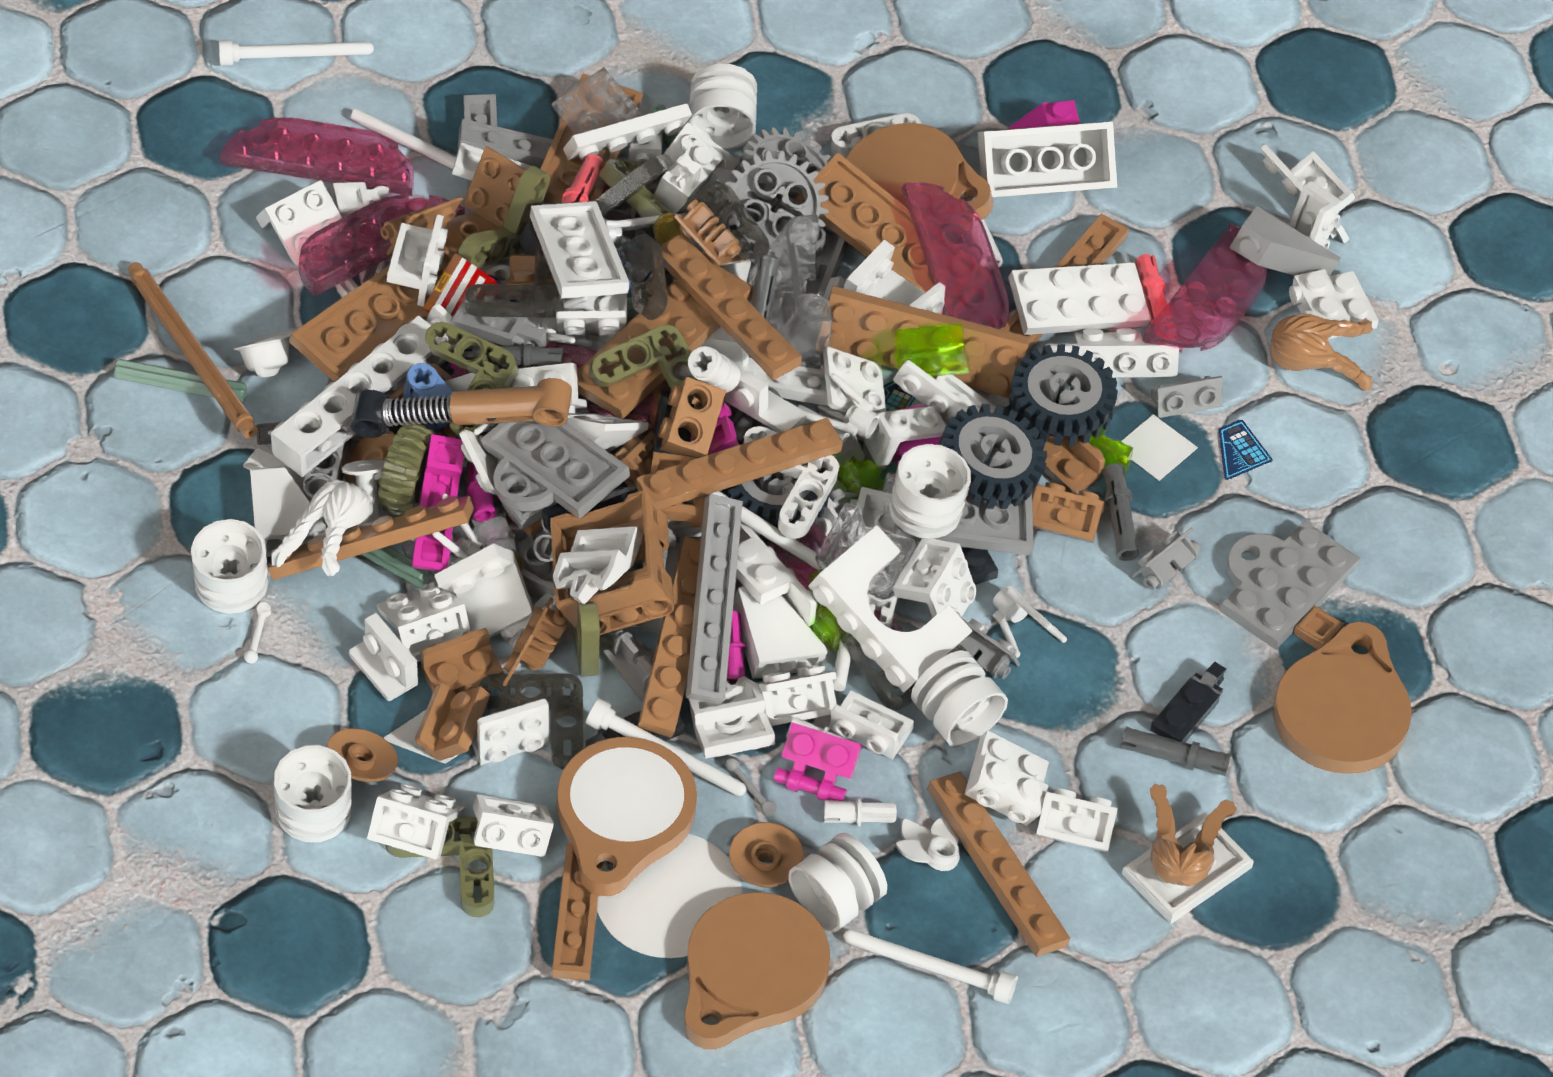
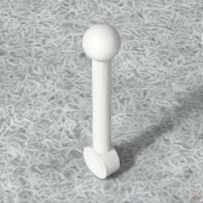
M266 602L257 605V624L250 649L244 654V659L249 664H253L258 660L256 650L265 617L271 614V606Z

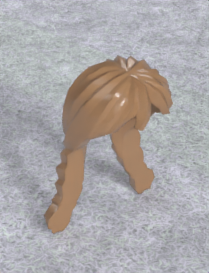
M1299 314L1282 319L1274 328L1270 353L1272 359L1279 366L1291 371L1332 368L1334 371L1343 373L1346 377L1353 379L1364 391L1371 390L1372 377L1366 375L1365 371L1361 370L1347 356L1335 352L1327 339L1332 335L1354 338L1362 334H1369L1373 330L1372 321L1364 318L1356 323L1347 320H1329L1312 314Z
M1154 784L1150 788V796L1156 807V817L1158 818L1156 827L1158 831L1156 838L1152 842V867L1156 875L1163 882L1191 887L1208 876L1215 861L1214 840L1217 838L1222 822L1225 818L1232 816L1237 808L1234 802L1228 799L1221 801L1218 807L1206 817V821L1201 831L1196 835L1195 841L1183 848L1175 838V821L1172 808L1166 798V787Z

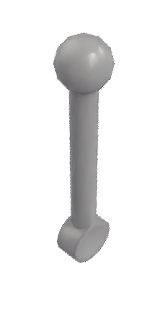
M837 489L829 497L832 502H836L841 498L859 497L860 489L843 492L841 489Z
M729 758L725 762L726 770L734 772L740 781L746 785V788L761 804L763 815L767 817L774 816L777 809L776 804L772 801H767L741 771L738 760Z

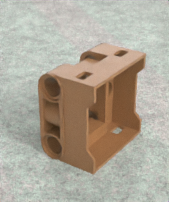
M645 490L629 494L624 502L588 512L580 519L573 514L567 513L550 518L553 573L560 553L571 552L578 530L636 526L643 533L635 562L643 560V568L623 574L614 584L605 590H598L586 602L597 604L600 635L664 617L673 612V584L671 577L664 570L663 552L669 548L668 519L666 514L661 511ZM554 582L555 605L577 629V605L580 603L570 595L571 588L556 589Z

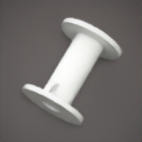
M361 460L345 464L342 467L343 473L355 475L356 485H359L361 489L367 492L372 503L373 511L370 520L358 526L371 525L376 519L383 516H391L393 518L389 511L380 510L377 480L381 478V470L385 461Z

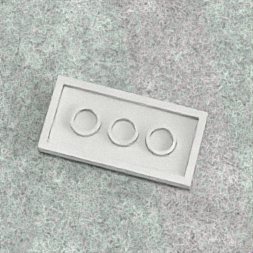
M597 201L531 206L530 218L561 298L599 295L612 296L614 294L628 293L629 280Z
M1135 263L1012 270L1008 277L1024 335L1075 332L1088 328L1104 330L1147 327L1151 321Z

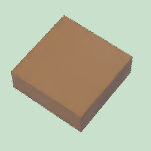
M1314 606L1295 627L1294 635L1318 650L1334 638L1343 628L1344 624L1317 606Z

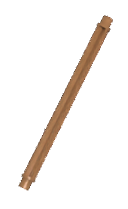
M139 262L132 263L128 267L131 281L138 288L219 403L235 429L241 432L246 439L255 437L258 429L254 424L252 415L249 414L151 276L149 270L143 268Z

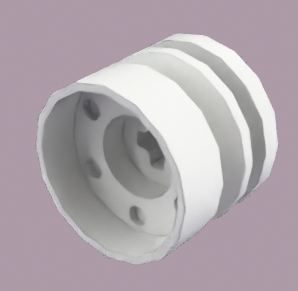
M714 64L696 72L690 84V111L692 116L689 118V124L724 150H731L745 145L756 132L757 83L753 75L744 68L733 64Z
M925 444L913 447L907 451L898 464L895 484L890 497V514L895 524L908 534L927 539L943 537L955 530L961 520L971 482L970 469L965 459L954 450L942 445Z
M234 519L219 520L205 526L196 535L191 547L197 595L203 604L212 610L227 614L244 612L256 606L265 596L269 585L266 548L263 537L250 524Z
M962 650L940 658L927 668L915 683L911 694V699L928 720H933L936 730L953 747L970 744L980 738L987 730L989 731L1002 717L1008 702L1006 695L991 678L985 677V671L977 664L972 655Z
M306 745L294 749L280 760L274 772L275 814L280 827L292 838L303 842H323L336 837L346 828L352 816L351 771L346 760L335 750L321 745Z
M840 832L829 843H825L820 847L817 855H809L789 871L788 880L798 903L812 913L822 928L829 932H837L858 916V910H866L873 902L875 903L887 894V882L878 861L867 847L848 833Z

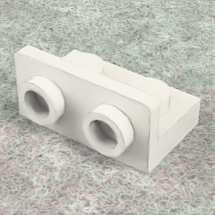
M375 613L364 619L365 635L363 636V642L351 648L349 656L387 701H391L418 685L417 660L380 616Z
M1055 788L1054 793L1046 792L1036 836L1108 852L1118 808L1111 807L1112 801L1093 796L1090 797V802L1075 798V792Z
M476 794L473 804V810L478 821L474 836L476 846L541 857L546 854L554 825L547 806Z

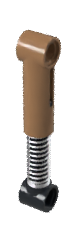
M546 378L539 381L537 386L453 391L448 398L446 395L442 398L440 396H437V398L426 396L425 399L423 397L419 399L414 397L413 400L410 397L407 400L405 398L394 400L380 391L367 389L358 392L356 395L350 426L356 434L370 438L380 437L384 434L386 428L393 425L427 424L428 422L433 424L440 421L442 423L453 421L456 426L536 421L545 426L557 427L564 425L568 420L572 387L564 380Z

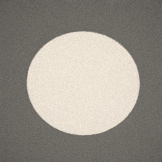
M688 834L676 849L645 868L622 892L612 896H599L597 912L610 934L628 948L653 957H685L688 954L691 932L700 917L718 902L742 894L740 877L733 870L730 859L726 854L707 840ZM605 861L602 871H611L616 866L611 862Z

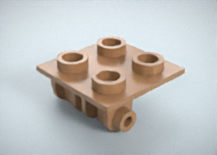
M485 146L463 205L497 227H502L520 177L526 169L489 146Z
M462 197L435 207L426 206L410 212L408 215L385 222L384 226L380 229V233L385 240L388 239L391 243L386 254L391 255L394 252L401 223L433 230L438 214L444 216L442 224L444 229L447 223L455 217V210L463 200Z
M695 199L686 207L689 213L676 214L674 216L681 224L679 228L682 233L689 239L695 240L703 248L702 254L712 264L722 266L746 261L745 257L740 253L739 240L726 229L724 224L716 227L719 219L718 217H713L714 213L704 202L699 203Z
M549 598L544 609L536 607L524 632L521 633L503 667L504 670L509 672L502 684L506 687L520 660L526 662V666L534 671L544 667L564 629L567 628L568 620L560 610L554 611L549 608L553 598Z

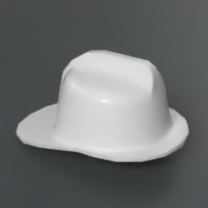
M298 328L286 329L265 335L243 347L235 348L234 351L239 350L248 371L256 372L260 378L275 376L278 374L281 366L289 362V339L291 333Z

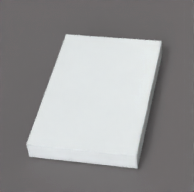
M1206 812L1175 832V838L1183 848L1195 841L1196 835L1201 831L1208 816ZM1221 828L1218 831L1217 838L1214 840L1215 861L1208 876L1196 885L1188 887L1177 885L1176 883L1163 882L1156 875L1152 867L1151 849L1124 866L1122 875L1172 924L1250 870L1254 861Z

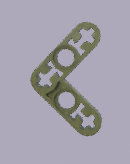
M610 159L599 172L600 177L641 217L669 214L673 215V217L675 216L645 187L656 184L657 181L650 177L652 169L643 162ZM674 218L672 221L650 225L660 233L668 235L678 221Z
M536 166L528 167L520 177L503 226L469 235L461 244L458 255L477 268L509 260L512 255H520L523 252L521 234L530 219L531 206L542 205L549 186L550 176Z
M436 322L427 329L425 341L434 355L476 374L467 390L510 388L518 373V365L511 352L446 322ZM446 334L449 341L456 345L455 350L451 344L445 341H441L438 345L435 338L437 336L443 337ZM469 346L481 348L480 355L474 360H465L462 354ZM490 356L491 361L499 365L506 361L508 369H500L497 373L495 366L487 361L488 357ZM451 421L450 427L457 439H461L459 435L463 431L461 426H456ZM475 424L473 428L466 427L465 429L473 432L474 429L482 424Z
M666 324L599 354L589 366V376L594 384L600 387H609L658 364L672 390L674 385L679 386L682 382L674 376L673 367L676 364H684L688 367L691 351L681 332L676 327ZM662 335L665 339L672 338L673 343L670 345V350L666 345H659L658 342ZM636 347L641 349L644 353L645 361L642 364L630 362L627 357V350L629 348ZM671 352L673 355H676L677 352L681 353L680 356H676L670 362H667L666 359L670 357ZM619 359L620 366L613 369L610 377L606 373L600 374L598 372L602 366L601 362L607 367L616 363ZM691 374L690 378L698 380ZM688 396L687 398L688 403L691 407V402L693 401L694 396ZM699 406L694 407L697 410L701 409Z
M578 604L577 629L572 624L579 674L580 677L599 675L600 639L597 604Z
M458 817L449 822L446 833L449 837L444 842L441 856L459 855L462 909L471 917H484L493 910L495 903L492 848L476 846L474 840H472L471 832L476 831L478 825L476 817ZM459 831L460 841H455V832ZM385 845L386 850L395 857H426ZM477 860L485 863L487 867L481 873H472L468 871L466 866L468 863ZM481 885L482 902L474 903V886Z

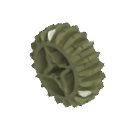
M405 424L398 430L397 435L393 437V442L388 448V454L384 458L385 462L379 481L380 488L378 494L382 510L389 511L390 514L401 516L411 508L419 506L431 434L437 435L436 431L420 424Z

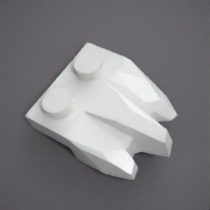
M636 526L578 530L571 552L560 553L553 573L556 589L571 588L570 595L580 604H585L598 590H605L634 565L643 533Z
M743 676L733 685H730L726 680L725 701L720 705L689 698L695 734L705 759L775 745V734L765 712V700L758 684Z

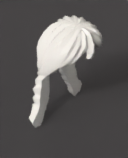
M341 480L326 482L315 493L302 518L297 519L296 527L291 528L289 535L284 537L282 544L272 551V566L280 567L286 558L302 544L312 525L323 517L328 527L325 531L326 537L323 539V548L321 549L322 569L327 576H334L340 569L336 555L340 549L339 545L344 531L347 528L366 523L371 518L373 507L367 492L361 489L359 485L349 484V482Z

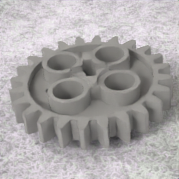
M772 128L769 133L763 129L759 135L754 134L741 151L742 155L739 158V162L745 160L752 166V155L757 154L764 161L766 151L770 150L773 159H776L778 153L782 150L784 151L786 161L794 154L797 155L796 165L800 166L808 161L809 165L806 172L810 174L814 171L819 172L827 164L831 156L821 155L819 153L822 148L820 145L813 148L810 145L811 138L808 137L805 141L800 140V135L797 131L792 137L786 128L780 134L775 128ZM760 175L757 182L760 189L767 192L773 189V181L769 176ZM790 188L788 197L792 203L800 205L795 201L798 193L801 191L798 188ZM776 197L770 203V211L778 204L779 199Z
M770 150L766 151L764 161L757 154L751 156L752 166L743 160L740 163L743 173L733 170L730 174L735 183L725 182L723 185L727 190L731 191L730 194L720 197V200L729 203L728 207L720 211V214L730 215L731 218L724 225L726 227L734 226L736 230L732 234L736 238L739 236L743 238L740 248L743 249L749 244L753 245V256L761 249H764V255L770 256L773 251H776L778 258L781 259L785 256V249H788L789 253L795 256L798 254L797 244L801 248L807 249L809 243L806 237L813 240L818 239L819 235L814 230V227L823 228L826 225L818 218L829 213V210L820 207V203L829 199V196L819 195L818 192L825 186V183L815 184L813 180L819 172L814 171L808 174L806 172L809 165L808 161L800 166L796 165V154L788 161L785 160V154L782 150L778 153L776 159H773ZM760 175H767L772 179L773 189L767 192L760 189L757 182ZM790 188H798L802 191L804 196L802 204H793L789 200L788 192ZM749 191L753 192L766 201H771L776 197L779 199L778 205L780 207L797 211L802 214V217L796 218L783 209H778L773 213L770 211L771 205L769 203L752 199L747 196V193ZM753 205L760 210L761 218L759 222H751L746 218L745 209L747 206ZM783 218L789 221L791 224L789 235L785 236L778 233L776 230V221Z

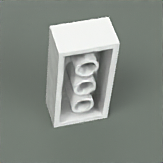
M1113 122L977 132L980 176L990 185L992 197L1117 187Z

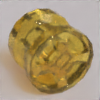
M676 213L662 214L654 223L653 232L661 244L682 233L679 228L681 224L674 218Z

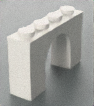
M876 525L819 573L808 587L813 591L815 599L821 605L826 606L837 618L839 626L858 641L864 654L870 659L875 660L884 670L889 682L898 686L904 693L917 682L927 668L949 654L972 630L950 605L945 607L925 626L911 632L892 630L883 625L874 616L867 599L869 582L901 552L879 526Z

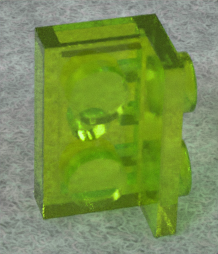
M958 323L896 330L895 360L899 370L905 361L910 360L931 377L970 373L969 358L964 346L963 325Z

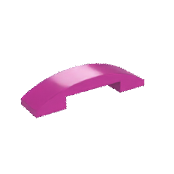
M431 434L419 506H424V508L435 506L443 500V494H448L449 497H457L464 460V453L461 449L462 439ZM453 527L439 531L452 541ZM433 533L415 538L412 567L438 572L448 568L450 550L437 540Z

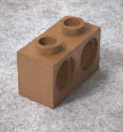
M686 377L679 386L674 385L668 399V405L672 406L670 417L663 419L658 437L663 438L660 450L675 455L697 458L707 456L726 390ZM688 396L697 397L701 402V409L692 408L688 403ZM678 428L687 429L692 435V442L683 441L678 435Z

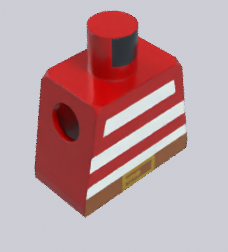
M454 254L423 307L429 314L432 307L439 303L453 317L465 297H470L511 310L510 304L502 301L504 289L492 277L458 254Z

